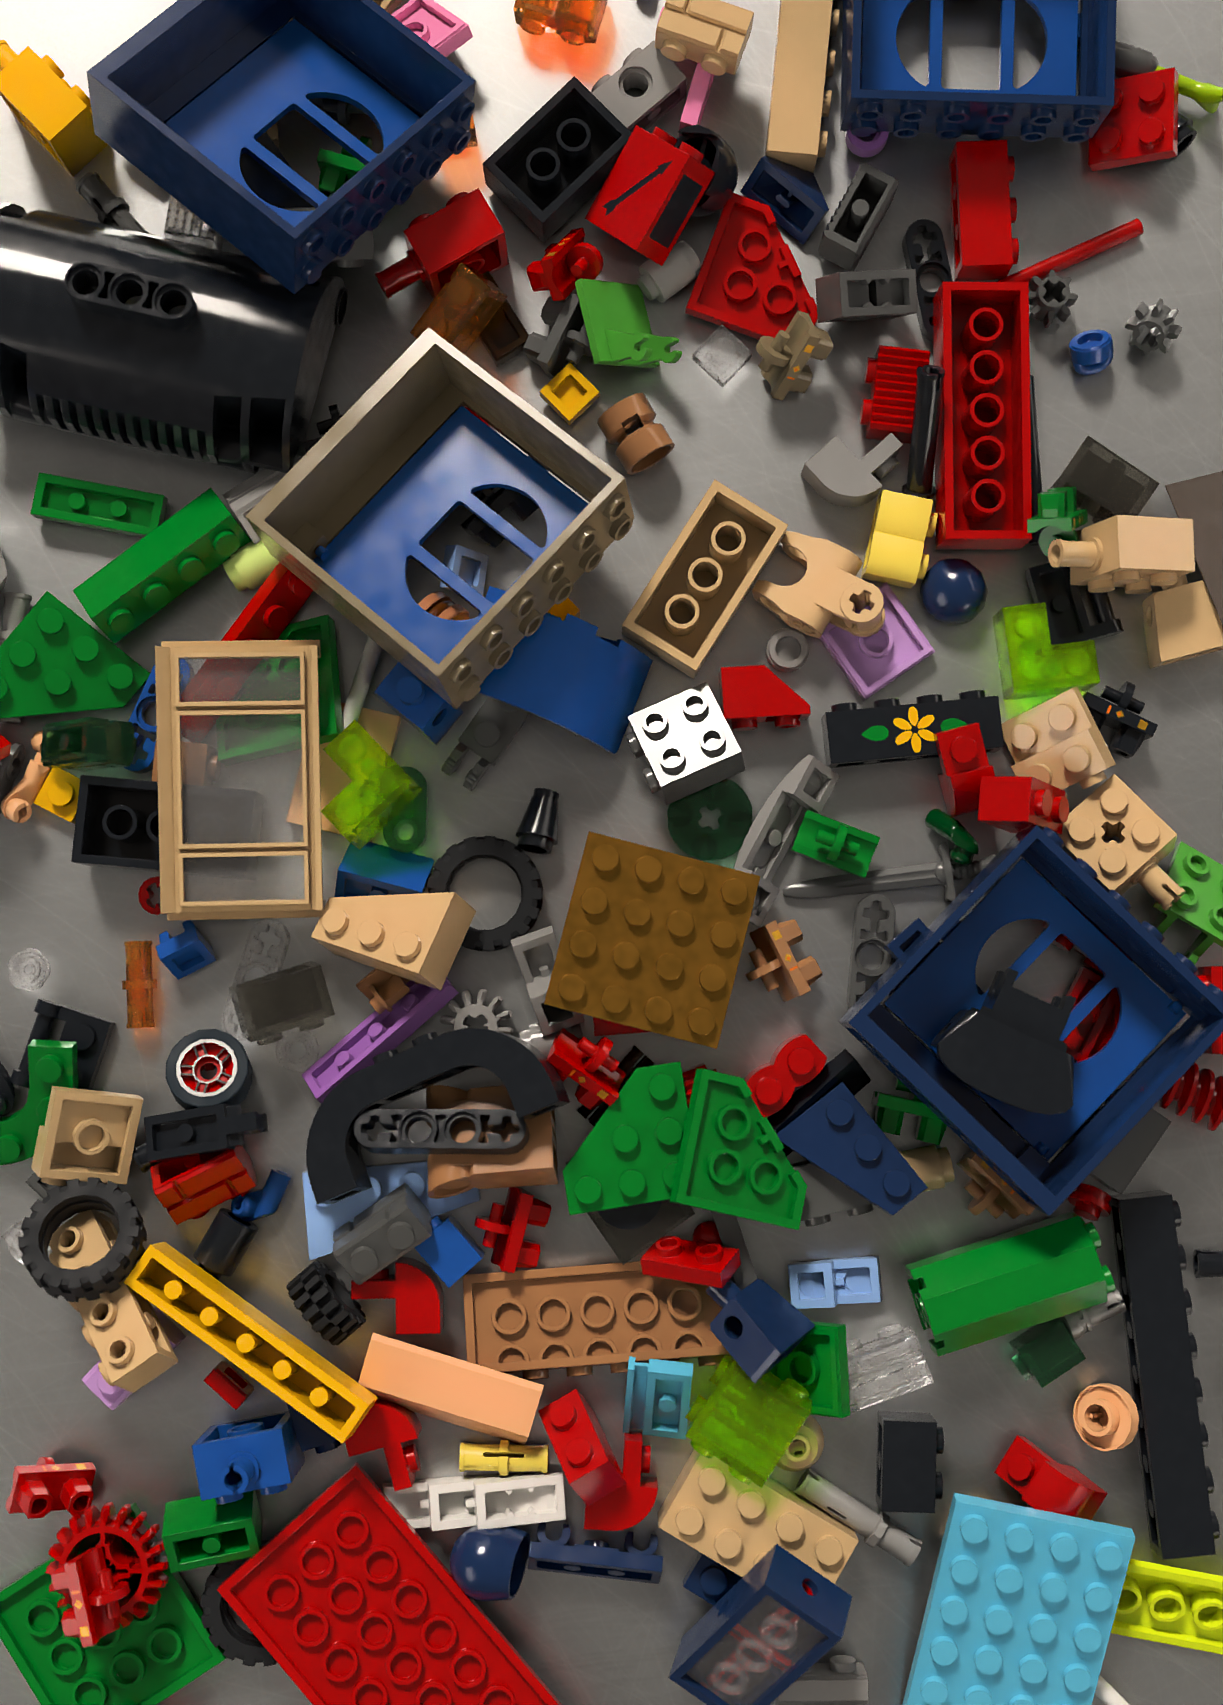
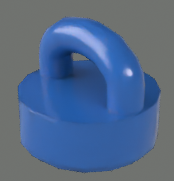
M1104 330L1082 332L1072 338L1069 343L1073 367L1078 374H1096L1106 369L1113 360L1112 336Z

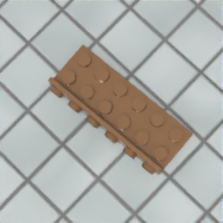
M641 1261L515 1271V1273L494 1272L463 1275L467 1362L503 1373L522 1372L523 1379L525 1380L549 1378V1370L565 1368L567 1377L593 1375V1366L610 1365L611 1373H626L629 1356L636 1357V1362L640 1363L649 1362V1359L680 1362V1359L698 1358V1366L724 1365V1356H730V1353L710 1329V1323L720 1313L722 1308L705 1292L709 1286L642 1274Z

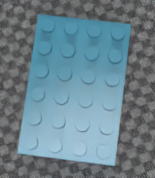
M954 1492L902 1705H1092L1136 1539L1132 1528Z

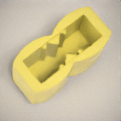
M882 489L875 505L862 568V579L881 583L887 582V584L909 589L916 584L917 579H924L929 562V555L923 553L925 537H933L938 513L931 512L933 500Z

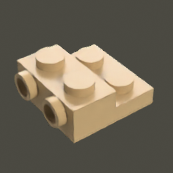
M1078 686L1002 723L1003 739L1015 762V765L1011 766L1015 776H1032L1064 791L1065 788L1079 782L1084 790L1107 779L1103 770L1116 765Z
M52 1086L45 1125L39 1126L31 1169L41 1178V1182L49 1185L66 1186V1182L69 1180L79 1179L80 1181H87L88 1177L100 1178L102 1183L105 1184L111 1181L116 1184L127 1185L144 1099L134 1094Z

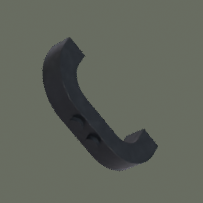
M479 1028L459 1029L439 1036L437 1032L427 1033L411 1041L413 1047L398 1053L397 1049H392L376 1055L372 1058L373 1065L348 1076L327 1095L318 1108L311 1124L307 1140L306 1165L317 1204H334L372 1187L363 1162L361 1144L356 1139L354 1133L356 1120L367 1110L381 1109L392 1102L466 1070L483 1067L494 1073L503 1082L518 1119L531 1120L570 1103L559 1074L554 1066L546 1061L547 1058L528 1042L506 1033Z

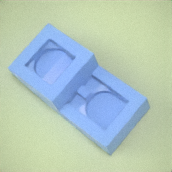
M879 1256L836 1258L788 1264L791 1304L796 1309L833 1308L837 1304L880 1303L883 1300Z

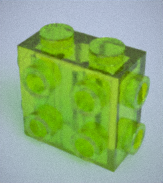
M723 1357L709 1378V1381L715 1384L706 1399L698 1395L684 1417L690 1421L685 1436L691 1440V1446L701 1455L707 1458L715 1456L729 1466V1472L736 1479L745 1484L753 1482L762 1488L810 1415L812 1400L807 1397L809 1395L808 1391L790 1378L782 1381L771 1372H768L754 1383L733 1357L730 1362Z

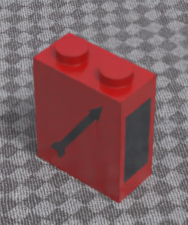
M636 125L585 219L663 266L715 172L701 163L705 155L687 143L682 142L678 149L675 147L678 140L656 126L653 132L650 133Z

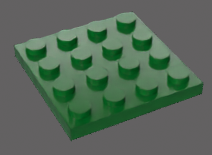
M136 1502L131 1505L130 1517L134 1519L141 1513ZM145 1520L142 1524L149 1529L150 1525ZM100 1533L84 1538L80 1543L77 1556L90 1548L96 1547L100 1542ZM155 1535L153 1538L155 1539V1541H157L158 1538ZM121 1537L124 1547L130 1551H135L133 1546ZM165 1550L159 1555L166 1556ZM52 1557L0 1590V1639L41 1705H157L226 1659V1656L223 1655L225 1650L220 1645L215 1647L210 1641L209 1636L211 1633L209 1628L204 1629L201 1618L203 1615L202 1609L179 1572L171 1573L170 1567L162 1571L169 1577V1580L164 1588L158 1589L161 1593V1598L155 1605L148 1604L149 1611L143 1618L133 1615V1621L129 1626L123 1628L120 1624L119 1629L100 1638L99 1642L94 1646L82 1647L80 1638L64 1636L61 1619L63 1612L72 1606L68 1603L63 1608H57V1602L61 1599L63 1593L48 1592L52 1578L51 1575L46 1573V1567L51 1562L56 1561ZM105 1559L106 1566H108L111 1562L108 1559ZM114 1564L108 1566L112 1572L116 1570ZM134 1573L130 1578L122 1579V1581L129 1583V1594L138 1589L141 1573Z

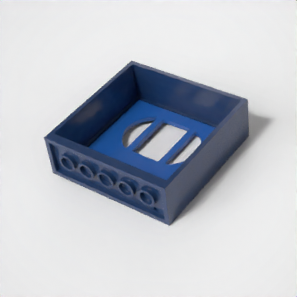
M177 0L86 72L94 134L293 294L297 293L307 283L313 284L322 275L321 271L337 256L339 258L344 257L351 250L357 238L366 230L373 231L383 220L384 215L396 204H404L419 183L424 179H432L438 173L445 160L453 153L455 155L460 154L466 148L471 138L469 129L471 115L475 108L473 99L476 81L373 0ZM308 99H336L362 110L378 127L383 140V151L380 154H376ZM291 110L299 112L366 165L329 198L256 141L257 138ZM246 153L316 209L312 211L285 210L259 198L249 188L242 176L240 169L241 155Z
M843 0L840 131H851V134L859 137H867L871 133L884 131L893 132V135L899 138H911L919 133L936 134V137L940 139H955L961 135H978V138L982 140H998L1003 136H1020L1023 141L1036 142L1044 140L1046 137H1060L1068 143H1080L1095 135L1114 107L1117 0H1081L1080 13H1078V0H1025L1035 10L1042 22L1046 37V49L1038 72L1030 81L1018 89L1013 86L1015 0H1001L998 90L944 89L942 87L943 0H929L928 78L926 86L917 82L905 69L899 57L896 44L898 22L903 12L914 0H863L860 89L862 0ZM1080 39L1078 96H1076L1077 40Z
M1036 825L1018 832L838 1022L1025 1202L1050 1216L1223 1033V991L1213 984L1207 987L1195 975L1198 969L1187 957L1179 952L1174 955L1162 944L1165 938L1158 929L1147 921L1140 923L1128 912L1131 909L1129 902L1115 890L1111 889L1107 892L1095 880L1098 877L1097 872L1084 860L1077 858L1074 861L1062 849L1065 843L1053 830L1048 827L1041 829ZM1020 856H1022L1023 858H1021L1004 875V877L983 897V899L962 919V921H960L959 919L980 899V897L1001 877V875ZM1022 919H1038L1046 921L1047 927L1007 968L1018 972L1015 981L1060 934H1063L1103 972V977L1072 1009L1059 1041L1062 1042L1114 987L1118 991L1120 1013L1117 1027L1108 1043L1093 1056L1074 1063L1073 1106L1065 1113L1047 1115L1025 1111L1003 1103L969 1086L1029 1143L1027 1144L959 1078L951 1073L880 1002L941 939L942 942L883 1002L900 1021L937 1055V1049L930 1044L938 1032L960 1010H970L971 1007L979 1010L985 1000L989 988L982 995L978 994L975 970L978 956L986 941L998 929L1011 922ZM1187 1013L1189 1016L1173 1031V1033L1156 1049V1051L1140 1066V1068L1123 1084V1086L1106 1102V1104L1090 1119V1121L1049 1163L1048 1160L1061 1148V1146L1078 1130V1128L1095 1112V1110L1111 1095V1093L1128 1077V1075L1145 1059V1057L1162 1041V1039L1178 1024V1022Z

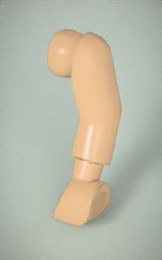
M41 730L33 734L31 746L37 752L34 760L30 759L21 781L1 801V813L13 822L24 823L30 818L32 814L31 805L50 771L48 764L51 758L60 756L66 749V743L58 738L51 739L54 735L48 731ZM48 740H50L49 743H48L45 747H43L44 744H45Z

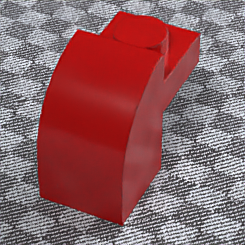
M979 722L933 733L943 773L938 774L947 814L951 817H956L978 811L981 776H995L993 765H989Z
M400 1257L395 1262V1274H389V1268L385 1267L360 1285L356 1284L354 1280L351 1281V1299L396 1298V1334L441 1333L444 1327L443 1290L438 1277L424 1263L413 1258Z
M377 1399L354 1434L345 1441L348 1456L352 1457L384 1448L394 1491L412 1487L416 1478V1472L421 1470V1465L415 1444L408 1445V1441L417 1439L422 1430L418 1417L413 1411L401 1405Z
M629 1431V1433L624 1434L622 1474L627 1484L589 1506L585 1503L584 1529L605 1531L628 1529L642 1521L651 1511L657 1497L658 1483L657 1477L641 1476V1473L650 1472L651 1446L643 1445L642 1432Z
M1019 1435L1016 1436L994 1472L1022 1494L1021 1499L1032 1508L1092 1520L1108 1494L1073 1466L1057 1463L1026 1437Z

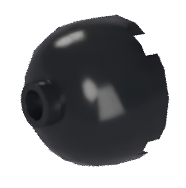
M700 125L687 126L678 131L682 135L677 138L678 141L675 147L679 149L681 143L685 142L705 155L701 163L715 172L691 218L712 215L723 208L731 198L737 185L739 170L736 157L732 148L719 134Z

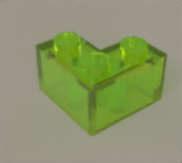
M1045 602L1002 607L992 617L1004 701L1061 694L1077 686L1080 692L1088 691L1100 683L1095 640L1051 645Z
M356 720L349 724L323 749L352 782L320 812L351 844L359 849L366 845L423 791Z

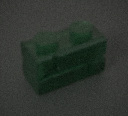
M95 717L46 723L42 732L41 762L44 767L67 768L79 771L130 766L137 748L134 736L135 727H133L132 722L109 721V719Z

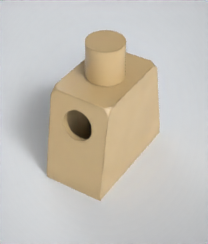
M1185 574L1177 577L1176 584L1161 586L1162 591L1155 592L1143 600L1142 611L1150 669L1223 650V626L1204 580L1188 584Z

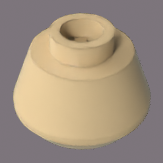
M782 1412L772 1419L766 1429L764 1436L765 1449L771 1461L779 1468L791 1472L803 1471L813 1466L820 1458L824 1448V1434L819 1423L811 1415Z

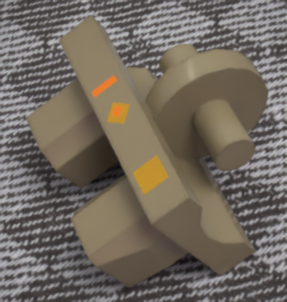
M798 310L786 331L779 330L775 338L762 336L756 345L757 352L763 358L758 366L761 369L762 376L772 387L770 394L774 399L783 401L789 391L805 393L812 382L813 376L809 365H806L810 357L821 361L823 359L826 360L833 349V342L828 332L815 327L809 313Z

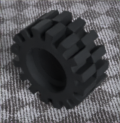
M316 1260L286 1286L289 1291L288 1295L295 1301L293 1304L296 1309L303 1313L301 1316L304 1320L312 1324L311 1328L316 1333L320 1332L321 1337L325 1341L329 1340L331 1345L338 1346L366 1322V1316L361 1310L360 1303L355 1299H351V1291L347 1290L346 1284L341 1279L339 1280L336 1273L329 1270L324 1263Z

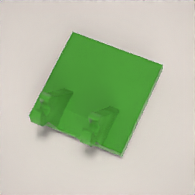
M582 278L575 281L594 364L656 368L660 365L659 361L664 363H676L679 361L682 351L674 350L670 353V348L677 344L679 339L652 334L643 294L639 285Z
M1181 841L1176 847L1166 874L1186 892L1176 903L1173 901L1172 907L1166 911L1155 900L1153 907L1162 911L1153 926L1163 935L1172 923L1179 918L1200 930L1201 933L1184 954L1195 965L1201 955L1213 943L1223 947V865Z

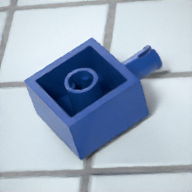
M289 1411L210 1426L192 1445L201 1501L215 1498L216 1504L237 1501L243 1498L244 1492L259 1489L261 1495L282 1492L288 1488L287 1484L293 1481L305 1463L304 1452L301 1451Z

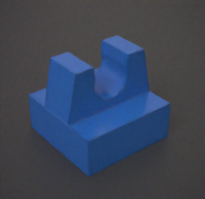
M186 920L182 923L185 932L175 937H172L167 931L159 934L160 944L156 946L160 961L178 980L216 961L212 947L191 920Z

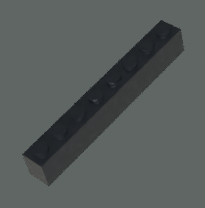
M1161 1190L1110 1195L1109 1205L1112 1208L1110 1214L1120 1295L1123 1298L1121 1303H1125L1127 1309L1123 1313L1132 1398L1137 1406L1139 1415L1137 1440L1150 1547L1162 1560L1215 1555L1214 1539L1219 1538L1220 1530L1217 1516L1214 1511L1210 1510L1209 1494L1214 1492V1481L1211 1470L1208 1466H1205L1203 1449L1208 1448L1209 1441L1206 1426L1199 1420L1198 1404L1203 1403V1391L1198 1377H1194L1192 1360L1197 1359L1198 1350L1193 1333H1189L1187 1315L1192 1314V1301L1188 1289L1183 1288L1181 1271L1186 1270L1187 1260L1185 1250L1181 1244H1178L1176 1227L1181 1226L1180 1207L1178 1202L1173 1200L1172 1194Z

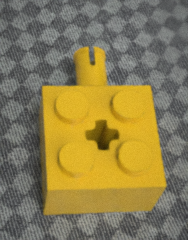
M0 40L1 98L18 122L74 177L108 145L94 134L90 98L76 84L72 88L63 79L65 75L47 54L41 59L27 46L17 55L5 40Z

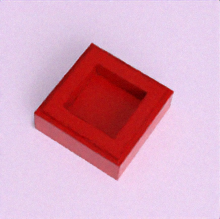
M223 1360L203 1380L235 1410L255 1390L253 1385Z

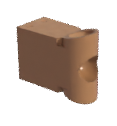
M432 1085L426 1088V1109H509L515 1111L505 1085L470 1088L468 1091L444 1085ZM555 1109L531 1120L524 1119L529 1127L530 1136L527 1145L518 1153L510 1155L429 1154L427 1160L428 1197L435 1199L447 1198L464 1193L474 1187L489 1189L559 1184ZM462 1121L456 1124L452 1131L453 1140L459 1143L471 1140L475 1135V1124L470 1121ZM488 1121L483 1122L486 1134L483 1143L488 1142L487 1133L500 1134L504 1142L510 1141L511 1134L519 1133L514 1128L512 1122L506 1123V1128L502 1131H491L487 1125Z

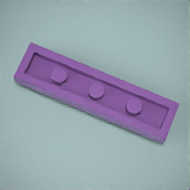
M446 978L441 990L420 983L416 984L410 980L406 983L410 991L392 1006L393 1010L391 1012L385 1010L382 1014H378L374 1011L301 1074L316 1100L322 1104L327 1095L341 1081L355 1072L373 1065V1057L385 1051L395 1049L436 1012L442 1009L458 994V991L449 979Z

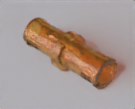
M152 941L124 942L126 981H122V990H126L127 997L126 1028L155 1027L153 988H157V979H153Z

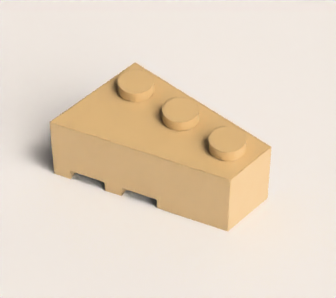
M456 892L329 897L311 937L335 955L441 990L476 910Z

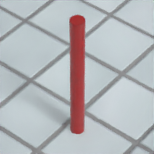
M1136 218L996 282L1030 283L1034 276L1042 280L1047 277L1050 270H1054L1055 273L1060 272L1142 235L1144 231L1142 223Z

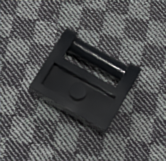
M1048 562L1030 567L1025 571L1049 652L1110 637L1124 631L1120 618L1115 619L1108 592H1089L1099 623L1090 626L1078 585H1070V567H1052Z
M38 998L34 1009L38 1014L18 1069H13L10 1082L29 1088L28 1045L33 1039L47 1040L56 1018L66 1021L59 1041H77L78 1089L92 1090L115 1022Z

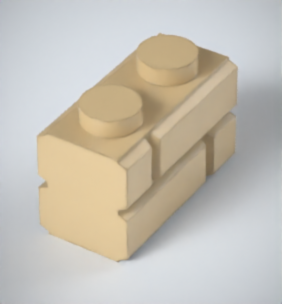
M666 0L656 28L655 48L660 49L662 55L672 61L681 62L686 58L700 63L701 67L710 74L721 76L726 72L736 75L752 30L754 12L720 0Z

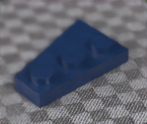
M843 1082L777 1133L784 1146L789 1147L817 1168L824 1170L890 1216L896 1214L928 1188Z

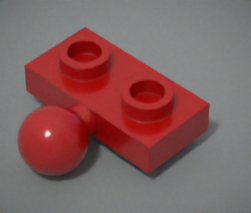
M714 1221L700 1223L694 1229L692 1241L682 1240L677 1236H659L640 1258L642 1274L723 1288L741 1265L739 1249L722 1245Z

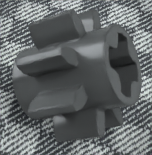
M1050 270L1043 281L1037 276L1032 277L1029 283L1031 290L1029 292V309L1031 312L1029 314V321L1035 318L1044 322L1045 328H1048L1056 317L1062 322L1068 319L1071 314L1068 307L1074 305L1078 299L1077 294L1070 293L1069 284L1072 280L1070 277L1064 280L1059 276H1055L1054 270ZM1050 296H1052V297L1054 298V299L1051 300L1050 302H1047V301L1045 300V299H1047V298L1050 297Z
M1159 299L1156 304L1149 307L1142 301L1135 310L1136 316H1130L1125 324L1126 329L1133 331L1132 338L1128 343L1129 346L1136 345L1144 351V356H1148L1150 351L1158 348L1165 354L1172 344L1171 339H1177L1182 331L1181 326L1174 324L1179 310H1171L1168 306L1163 305V299Z

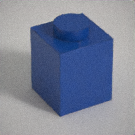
M452 1214L443 1221L436 1215L431 1219L430 1224L432 1236L416 1246L415 1249L447 1287L450 1288L483 1258L485 1252Z

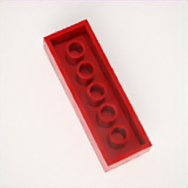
M942 282L933 298L934 366L945 369L935 454V513H938L935 528L936 549L1020 550L1032 540V533H1028L1027 519L1032 518L1029 282Z

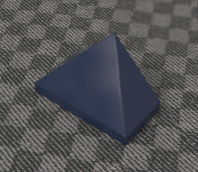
M768 156L761 157L740 191L749 199L769 205L777 223L803 245L808 242L829 210L814 173Z

